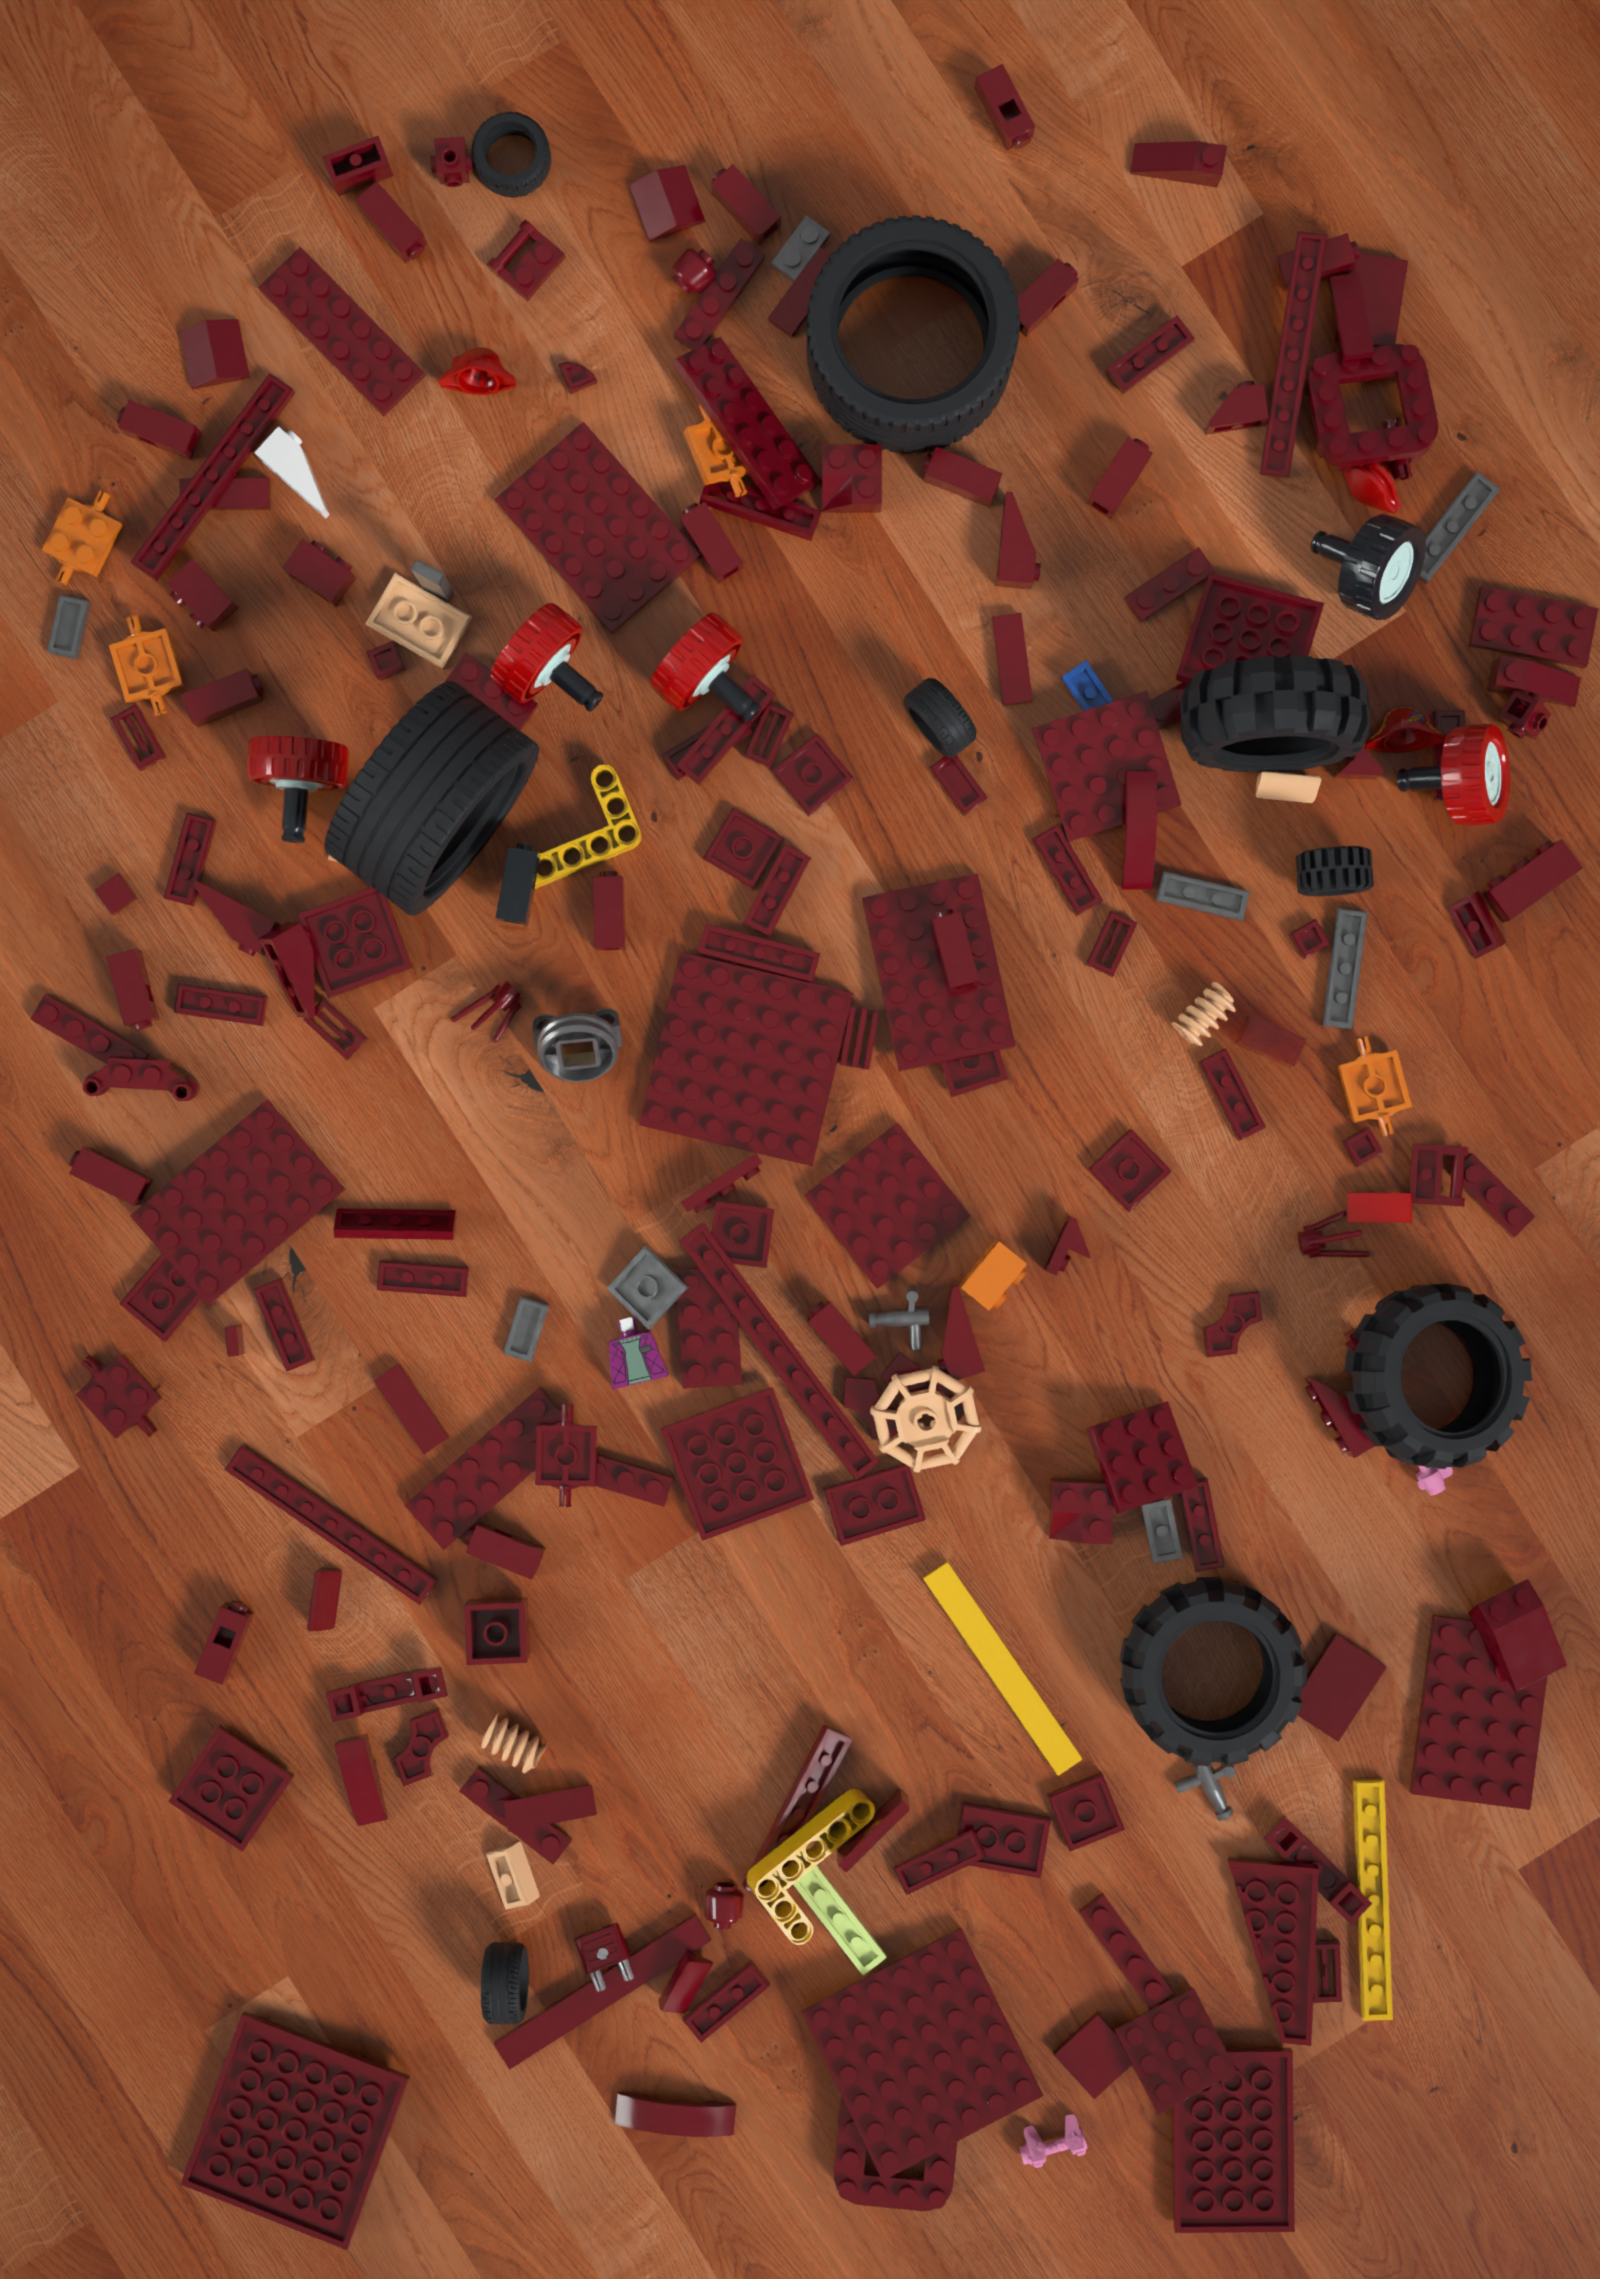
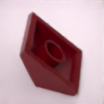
M685 165L655 170L630 185L650 242L705 222Z
M238 319L205 320L180 330L192 390L250 378Z

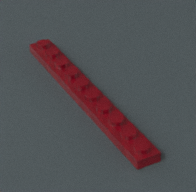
M701 1223L679 1239L678 1242L852 1477L857 1480L878 1464L879 1460L706 1226Z

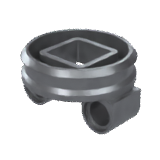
M610 1008L600 1009L593 1015L569 1013L556 1017L552 1014H542L536 1017L532 1023L536 1055L541 1066L549 1074L564 1081L586 1082L603 1076L615 1065L618 1058V1047H622L619 1015ZM593 1042L594 1052L563 1054V1044Z

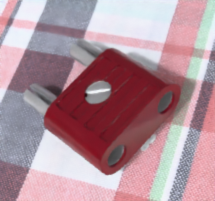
M618 1922L600 1927L574 1939L586 1974L591 1975L596 1992L606 1989L600 1970L618 1963L624 1981L634 1978L628 1962V1958L631 1956Z

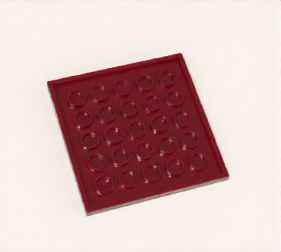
M680 952L639 1125L813 1166L853 993Z
M962 1928L939 1938L801 2010L882 2181L1044 2096Z
M244 2011L237 2025L181 2185L347 2250L357 2227L410 2076Z

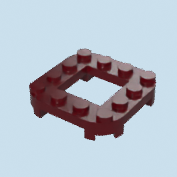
M1390 344L1374 347V356L1370 358L1343 361L1342 351L1326 354L1314 360L1306 382L1305 394L1309 395L1318 441L1316 450L1320 458L1323 457L1330 464L1340 467L1339 471L1350 472L1352 467L1357 465L1409 458V463L1419 461L1430 450L1438 433V419L1427 366L1415 345ZM1392 377L1393 383H1397L1405 426L1349 433L1340 385Z
M841 2096L834 2161V2181L840 2197L853 2204L914 2211H930L942 2208L953 2189L957 2142L927 2157L924 2161L922 2177L895 2174L882 2181L878 2172L864 2171L866 2146Z

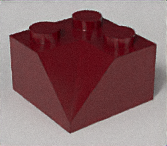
M822 445V513H881L882 445Z
M1050 1479L1049 1539L1077 1543L1112 1544L1113 1503L1105 1481Z

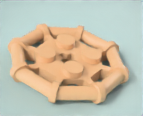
M934 1365L929 1369L902 1375L896 1373L891 1376L892 1381L876 1405L871 1406L870 1414L874 1418L880 1443L878 1446L879 1450L882 1453H888L913 1468V1472L918 1473L922 1469L950 1463L958 1464L960 1457L976 1433L981 1432L982 1428L975 1408L973 1388L970 1385H964L939 1370V1366ZM930 1381L928 1389L910 1392L906 1387ZM937 1382L956 1393V1395L949 1399L942 1392L936 1391ZM900 1391L904 1398L900 1401L896 1410L887 1409ZM961 1402L965 1413V1422L958 1421L954 1407ZM922 1414L934 1417L930 1421V1426L925 1427L923 1422L918 1423L917 1420L922 1418ZM886 1419H893L896 1422L898 1434L890 1437ZM956 1430L964 1431L953 1448L950 1447L948 1442L952 1433H955ZM901 1442L911 1444L917 1450L916 1455H912L897 1445ZM942 1448L945 1452L923 1457L925 1451Z

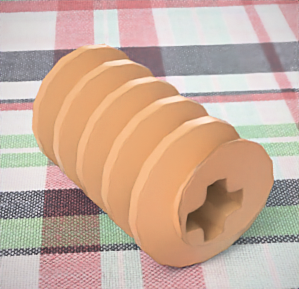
M1215 981L1211 983L1213 990L1206 988L1203 991L1205 999L1201 997L1195 999L1197 1008L1191 1005L1186 1008L1189 1016L1185 1014L1178 1016L1181 1025L1175 1022L1171 1023L1173 1028L1191 1044L1194 1043L1202 1046L1203 1044L1199 1036L1203 1035L1210 1038L1211 1034L1207 1028L1210 1026L1218 1030L1220 1027L1216 1019L1220 1018L1227 1021L1228 1018L1224 1012L1226 1009L1233 1013L1236 1012L1232 996Z
M497 1713L483 1736L481 1748L485 1749L488 1745L493 1744L492 1755L503 1750L502 1761L513 1756L512 1767L515 1768L523 1762L522 1773L525 1774L531 1768H535L549 1743L546 1742L541 1747H538V1736L528 1741V1730L518 1735L519 1725L514 1724L508 1729L509 1719L504 1718L498 1723Z

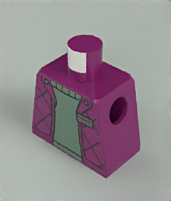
M635 1316L617 1320L621 1337L609 1341L612 1389L667 1377L669 1371L652 1331L638 1333Z

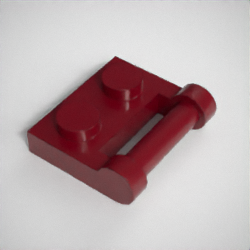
M524 219L519 225L520 230L495 259H490L486 266L528 302L564 260L565 253L542 235L529 221ZM530 238L535 243L516 266L508 272L504 266L527 239Z
M1413 1144L1410 1183L1412 1203L1464 1207L1465 1198H1462L1464 1159L1465 1156H1468V1147ZM1444 1155H1453L1450 1197L1441 1196Z

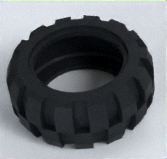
M1271 656L1217 665V668L1203 670L1194 675L1193 680H1189L1180 703L1181 740L1192 761H1197L1199 765L1208 768H1219L1223 771L1256 773L1263 771H1295L1343 761L1345 757L1357 754L1361 750L1370 730L1368 690L1361 674L1352 665H1344L1342 661L1329 658Z
M1448 1283L1413 1285L1408 1290L1395 1291L1378 1301L1375 1306L1376 1312L1374 1314H1365L1353 1333V1337L1359 1340L1356 1350H1347L1344 1373H1352L1353 1388L1346 1389V1394L1352 1413H1360L1363 1421L1359 1424L1360 1429L1375 1446L1385 1447L1389 1457L1408 1465L1446 1469L1447 1467L1463 1468L1482 1461L1487 1455L1486 1451L1497 1452L1513 1435L1514 1431L1509 1425L1512 1420H1522L1530 1399L1523 1396L1525 1381H1532L1531 1361L1529 1358H1522L1519 1347L1526 1343L1514 1321H1504L1502 1316L1505 1312L1502 1307L1485 1294L1475 1295L1469 1287ZM1437 1322L1452 1330L1462 1340L1472 1361L1474 1377L1470 1398L1462 1412L1449 1424L1433 1429L1417 1418L1408 1406L1401 1386V1365L1407 1347L1413 1338L1421 1330Z
M1197 1577L1195 1582L1183 1585L1178 1582L1160 1591L1161 1596L1149 1606L1144 1604L1131 1621L1134 1625L1128 1638L1123 1640L1119 1659L1122 1663L1120 1682L1124 1699L1138 1725L1145 1731L1152 1742L1168 1754L1174 1753L1184 1758L1185 1762L1207 1767L1211 1762H1224L1226 1766L1249 1761L1248 1755L1260 1749H1263L1265 1752L1282 1739L1280 1733L1287 1723L1295 1722L1303 1705V1701L1300 1699L1302 1686L1307 1684V1661L1303 1658L1300 1647L1302 1642L1292 1622L1286 1618L1277 1605L1258 1590L1239 1581L1234 1583L1222 1580L1220 1577ZM1207 1621H1228L1245 1627L1256 1638L1263 1659L1261 1681L1249 1703L1229 1717L1209 1721L1187 1717L1171 1707L1163 1692L1161 1674L1166 1653L1176 1638L1190 1627Z

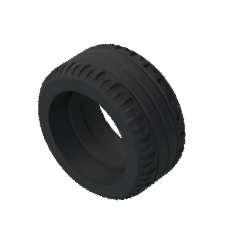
M501 112L491 116L486 122L484 121L474 135L471 148L473 164L479 179L489 190L500 196L517 198L518 196L523 197L528 193H532L543 184L551 166V151L544 130L531 117L518 112ZM508 135L525 137L536 147V156L532 164L523 172L515 175L498 173L487 163V155L491 146L498 139Z
M925 679L904 697V706L909 716L925 738L943 756H956L976 739L977 731L971 718L954 695L937 679Z
M493 1942L486 1947L482 1963V2015L489 2024H519L525 2017L528 2001L529 1962L527 1949L519 1942Z

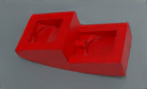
M1347 1192V1222L1412 1223V1193Z

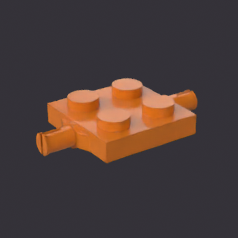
M699 404L698 408L704 421L700 424L686 427L683 433L705 485L721 481L730 482L735 497H741L747 493L741 477L749 474Z
M99 490L92 506L67 498L42 548L44 553L56 558L63 564L55 579L60 584L67 586L73 571L86 572L96 578L98 577L123 526L119 521L108 517L103 512L111 497L109 494Z
M134 615L132 618L127 617L126 621L131 635L123 641L109 645L125 702L129 704L142 699L151 700L155 716H160L161 713L166 714L167 710L165 709L162 696L169 691L185 687L169 632L166 628L154 632H142L138 615Z
M1368 1036L1358 1038L1356 1041L1360 1057H1357L1352 1062L1337 1065L1352 1123L1366 1119L1378 1120L1382 1137L1394 1134L1389 1116H1392L1397 1111L1412 1107L1397 1050L1386 1053H1372Z

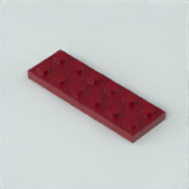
M301 247L258 287L260 292L383 417L426 376L418 365Z
M721 336L675 359L672 365L774 510L819 486L822 482Z
M539 1387L405 1504V1507L443 1550L446 1549L536 1470L537 1424L553 1425L561 1422V1410L543 1389Z

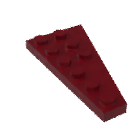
M1228 1857V1864L1235 1881L1238 1898H1240L1245 1922L1262 1973V1980L1267 1990L1280 2041L1287 2044L1311 2046L1319 1865Z

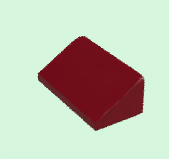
M1479 891L1447 907L1475 959L1506 943Z
M321 1567L315 1572L307 1625L308 1631L331 1630L335 1627L342 1579L341 1570Z
M686 1950L658 2000L660 2010L685 2014L713 1965V1961Z

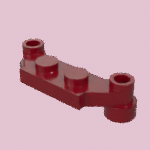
M110 1056L108 1064L99 1071L89 1074L83 1083V1091L89 1096L103 1095L110 1087L166 1090L173 1094V1097L178 1101H189L196 1097L200 1090L199 1083L194 1077L182 1076L171 1066V1059ZM92 1082L97 1084L98 1089L92 1086ZM181 1087L187 1090V1094L181 1091Z

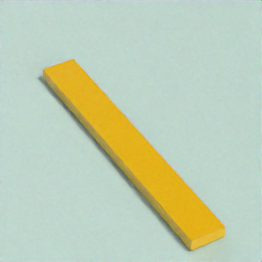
M948 1561L924 1576V1581L1056 1774L1059 1776L1081 1761L1082 1757Z
M1383 1778L1353 1779L1356 1887L1372 1903L1358 1918L1361 2018L1363 2021L1393 2020L1385 1781Z

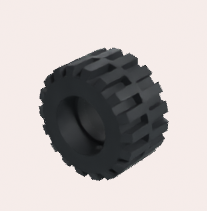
M1361 846L1327 847L1304 851L1295 857L1298 893L1302 895H1347L1364 892L1374 886L1372 853L1368 848Z

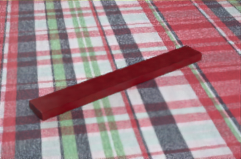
M1297 231L1260 475L1287 479L1290 476L1327 234Z
M268 374L130 563L156 582L294 396V389L272 374Z
M244 1444L240 1446L224 1469L417 1604L421 1605L438 1579Z
M696 1913L630 1955L631 1957L628 1958V1962L634 1975L632 1980L624 1981L617 1963L601 1973L606 1989L596 1992L591 1979L494 2042L495 2048L510 2070L681 1961L686 1950L693 1953L711 1941L710 1935Z

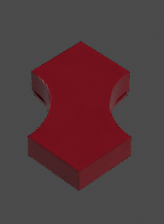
M1259 1291L1228 1294V1304L1223 1316L1214 1324L1203 1327L1207 1358L1237 1354L1238 1341L1245 1329L1252 1324L1263 1321Z
M845 1377L843 1407L853 1409L861 1414L869 1425L871 1439L879 1440L873 1415L870 1414L871 1406H875L880 1399L876 1390L875 1379ZM888 1406V1408H887V1409H890V1410H896V1409L891 1408V1407H889V1406ZM886 1419L890 1437L898 1434L896 1422L893 1419Z
M439 1707L410 1719L412 1731L410 1742L402 1753L393 1758L403 1786L433 1774L431 1769L433 1750L438 1743L449 1737V1732Z

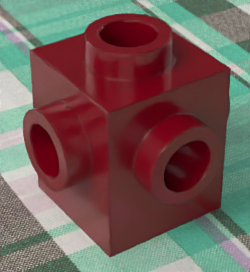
M435 138V155L430 156L432 174H437L440 184H445L447 187H459L463 183H470L469 172H474L472 154L468 153L465 138Z
M1514 690L1499 716L1509 726L1507 729L1509 733L1521 739L1527 736L1535 740L1539 733L1546 728L1551 714L1543 706L1545 701L1531 693L1525 695Z

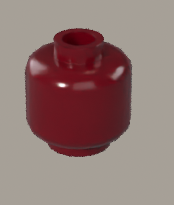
M689 248L673 264L672 270L675 275L672 279L688 294L691 292L701 293L716 276V271L711 266L715 260L703 248L699 253L695 249Z
M716 1882L714 1887L706 1891L704 1915L707 1920L714 1922L715 1928L730 1929L732 1924L739 1922L743 1917L744 1894L741 1890L737 1889L738 1885L735 1883Z

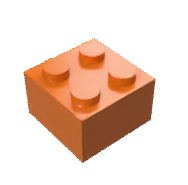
M994 1240L959 1283L958 1287L988 1311L992 1307L998 1309L1008 1296L1004 1293L1011 1284L1016 1286L1026 1275L1027 1272L1024 1270V1267L1027 1263L1000 1241Z

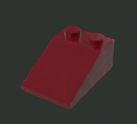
M1528 1579L1477 1604L1468 1612L1515 1693L1567 1666L1546 1609Z

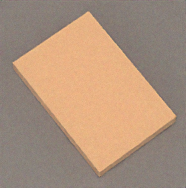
M394 573L365 624L444 670L473 618Z

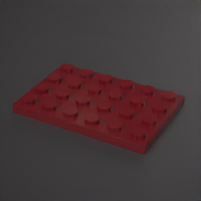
M584 421L495 498V502L611 634H614L701 557V554Z
M978 873L862 898L899 1072L1015 1048V1040ZM948 909H953L954 913L961 911L980 980L976 986L949 992L931 926V920L936 918V913Z
M267 1099L130 1215V1217L205 1304L210 1306L346 1189Z
M1432 1615L1409 1792L1413 1795L1530 1810L1547 1677L1515 1693L1472 1620Z
M1225 2048L1237 2072L1172 2107L1174 2232H1295L1293 2051L1291 2048Z

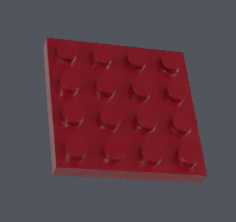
M1209 572L1177 671L1176 680L1188 683L1189 680H1193L1194 675L1203 670L1217 668V665L1233 661L1271 656H1309L1324 603Z
M1147 691L1032 728L1068 842L1125 824L1126 770L1157 771V813L1182 805Z
M898 1122L804 1195L877 1289L971 1216Z
M773 1387L661 1428L702 1541L814 1500Z

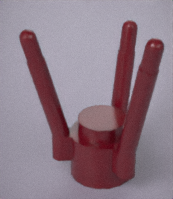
M508 981L502 986L497 984L490 992L451 1017V1021L456 1022L493 998L494 1004L471 1025V1029L476 1030L498 1008H501L504 1012L509 1008L510 1010L493 1037V1042L496 1043L506 1030L514 1014L522 1007L518 1002L523 996Z
M1345 1211L1315 1224L1303 1226L1304 1231L1297 1233L1302 1256L1309 1254L1310 1258L1369 1257L1370 1253L1367 1251L1320 1250L1326 1248L1325 1243L1357 1237L1363 1234L1361 1230L1324 1236L1322 1231H1316L1345 1217L1347 1214Z

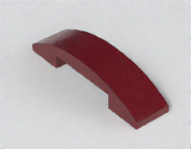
M1126 770V821L1122 889L1152 890L1157 829V771Z
M441 1666L388 1675L326 1692L332 1722L358 1717L367 1712L416 1701L420 1703L448 1696Z
M1285 1816L1264 1836V1839L1289 1863L1319 1865L1318 1892L1351 1925L1372 1905L1367 1897Z
M618 2092L615 2124L636 2130L675 2136L719 2137L734 2135L736 2103L707 2101V2104L647 2099L648 2095Z

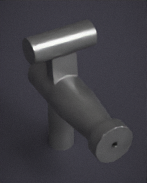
M910 1285L906 1293V1298L909 1301L908 1308L875 1313V1310L869 1311L870 1328H876V1325L909 1326L910 1349L920 1350L922 1349L921 1325H929L928 1307L915 1308V1302L918 1299V1287Z
M1223 1762V1765L1215 1770L1211 1763L1208 1767L1193 1764L1196 1774L1175 1782V1787L1179 1794L1202 1785L1204 1792L1216 1809L1215 1815L1218 1820H1224L1233 1815L1234 1812L1231 1806L1227 1805L1218 1778L1224 1775L1228 1778L1235 1775V1764L1226 1766Z

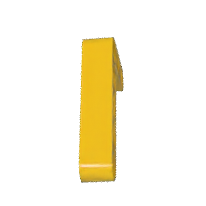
M599 765L591 773V783L609 826L541 853L539 864L543 861H549L552 863L553 869L547 876H541L537 873L535 889L632 850L641 842V831L618 775L611 766ZM602 773H609L613 776L612 783L607 787H601L597 784V779ZM614 800H620L624 803L623 811L616 815L611 814L608 811L609 804ZM627 827L634 829L636 832L634 839L630 842H624L619 837L622 829ZM605 839L608 842L606 851L595 853L592 850L595 840ZM570 850H577L580 852V860L573 865L567 864L565 862L566 853Z
M859 1789L846 1791L748 1871V1886L793 1944L800 1945L808 1942L813 1934V1926L786 1889L873 1819L875 1815L874 1804ZM862 1803L858 1810L853 1811L857 1804ZM839 1822L836 1828L830 1830L832 1824ZM815 1841L811 1848L806 1849L810 1842ZM792 1860L789 1866L782 1868L785 1862ZM768 1879V1882L764 1886L759 1887V1884L763 1880ZM784 1901L781 1907L775 1908L779 1902ZM801 1922L797 1928L792 1929L796 1923Z

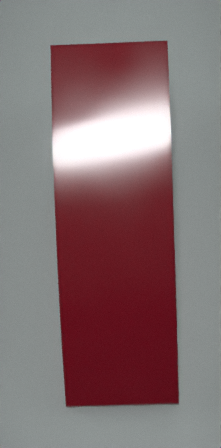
M368 1734L338 1740L335 1743L337 1758L357 1825L362 1826L387 1820L388 1816L376 1760L373 1761Z

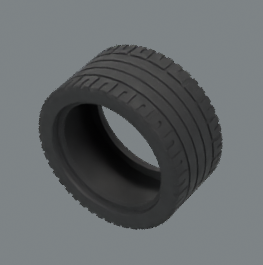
M912 215V217L908 218L907 216H898V219H893L892 217L885 219L881 223L880 221L872 223L870 227L866 226L860 229L859 233L852 234L846 242H842L837 247V251H833L828 257V262L824 263L820 274L816 277L810 294L807 314L806 351L810 379H812L814 391H817L820 403L824 404V409L828 414L832 415V419L837 424H840L844 431L850 432L854 438L863 440L867 445H882V450L888 449L889 452L894 453L903 451L904 454H911V452L924 453L926 450L931 452L935 451L936 447L945 448L950 446L952 442L956 443L962 440L963 436H968L974 431L975 427L978 428L983 424L984 419L991 415L993 408H996L1005 391L1017 350L1020 330L1019 306H1017V294L1014 293L1015 287L1012 280H1009V273L1006 268L1002 267L999 257L994 256V251L989 246H985L984 241L979 237L975 238L972 236V232L967 229H960L961 226L953 223L951 225L946 220H934V217L929 216L921 218L919 215ZM919 276L936 280L959 294L975 314L983 337V355L974 370L954 388L942 394L922 399H904L887 395L862 380L844 356L840 346L838 330L851 304L873 285L895 277Z
M447 681L438 685L424 695L399 720L357 774L330 822L324 843L327 854L372 888L376 889V891L408 915L420 914L437 901L456 882L504 821L532 774L539 755L538 744L456 682Z

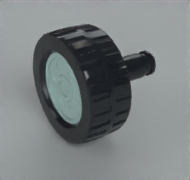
M1379 514L1369 519L1360 528L1352 542L1333 534L1328 535L1325 531L1317 532L1311 542V551L1314 554H1320L1324 558L1342 564L1338 580V593L1345 607L1376 620H1385L1396 614L1413 592L1423 568L1426 540L1423 531L1418 526L1391 515Z

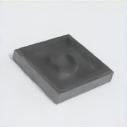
M645 1245L606 1289L649 1330L690 1286L649 1245Z

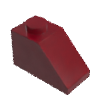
M1245 381L1237 384V387H1234L1205 428L1206 435L1265 426L1269 419L1264 383L1255 384V381Z

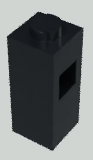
M517 843L516 848L508 847L495 917L499 921L528 926L541 857L538 852L534 851V846Z

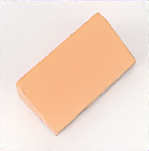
M1263 771L1257 776L1255 795L1257 798L1313 803L1318 793L1321 778L1320 776Z
M514 1842L486 1853L505 1910L529 1905L539 1898V1891L521 1842Z

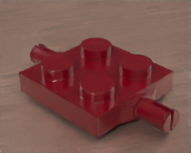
M123 1354L102 1368L91 1355L87 1356L86 1360H83L81 1364L91 1373L92 1377L88 1384L75 1395L115 1439L120 1437L127 1429L136 1425L139 1426L148 1438L151 1437L158 1429L146 1416H148L151 1408L162 1397Z
M561 1404V1422L553 1425L537 1424L535 1485L552 1486L559 1489V1507L565 1506V1495L566 1507H572L571 1489L580 1486H596L597 1425H580L573 1422L574 1404H568V1416L567 1404Z

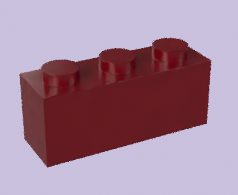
M1562 839L1554 843L1551 840L1546 841L1535 849L1538 854L1531 860L1524 857L1511 867L1514 872L1504 877L1501 874L1487 884L1490 889L1483 893V896L1503 923L1516 917L1583 868Z

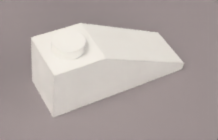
M278 426L255 451V454L261 462L326 519L330 514L306 453L300 446L303 441L290 429L285 433Z

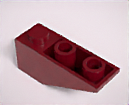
M1310 1376L1304 1378L1308 1386L1304 1387L1306 1393L1313 1403L1318 1401L1323 1410L1319 1413L1320 1417L1328 1429L1331 1427L1334 1429L1338 1436L1334 1441L1343 1455L1347 1453L1349 1456L1356 1458L1375 1447L1360 1429L1359 1424L1363 1421L1361 1414L1352 1413L1349 1401Z

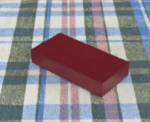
M957 755L954 757L944 756L929 767L930 772L963 816L988 799Z

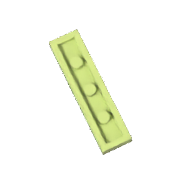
M818 1865L793 1884L863 1976L887 1958V1954Z

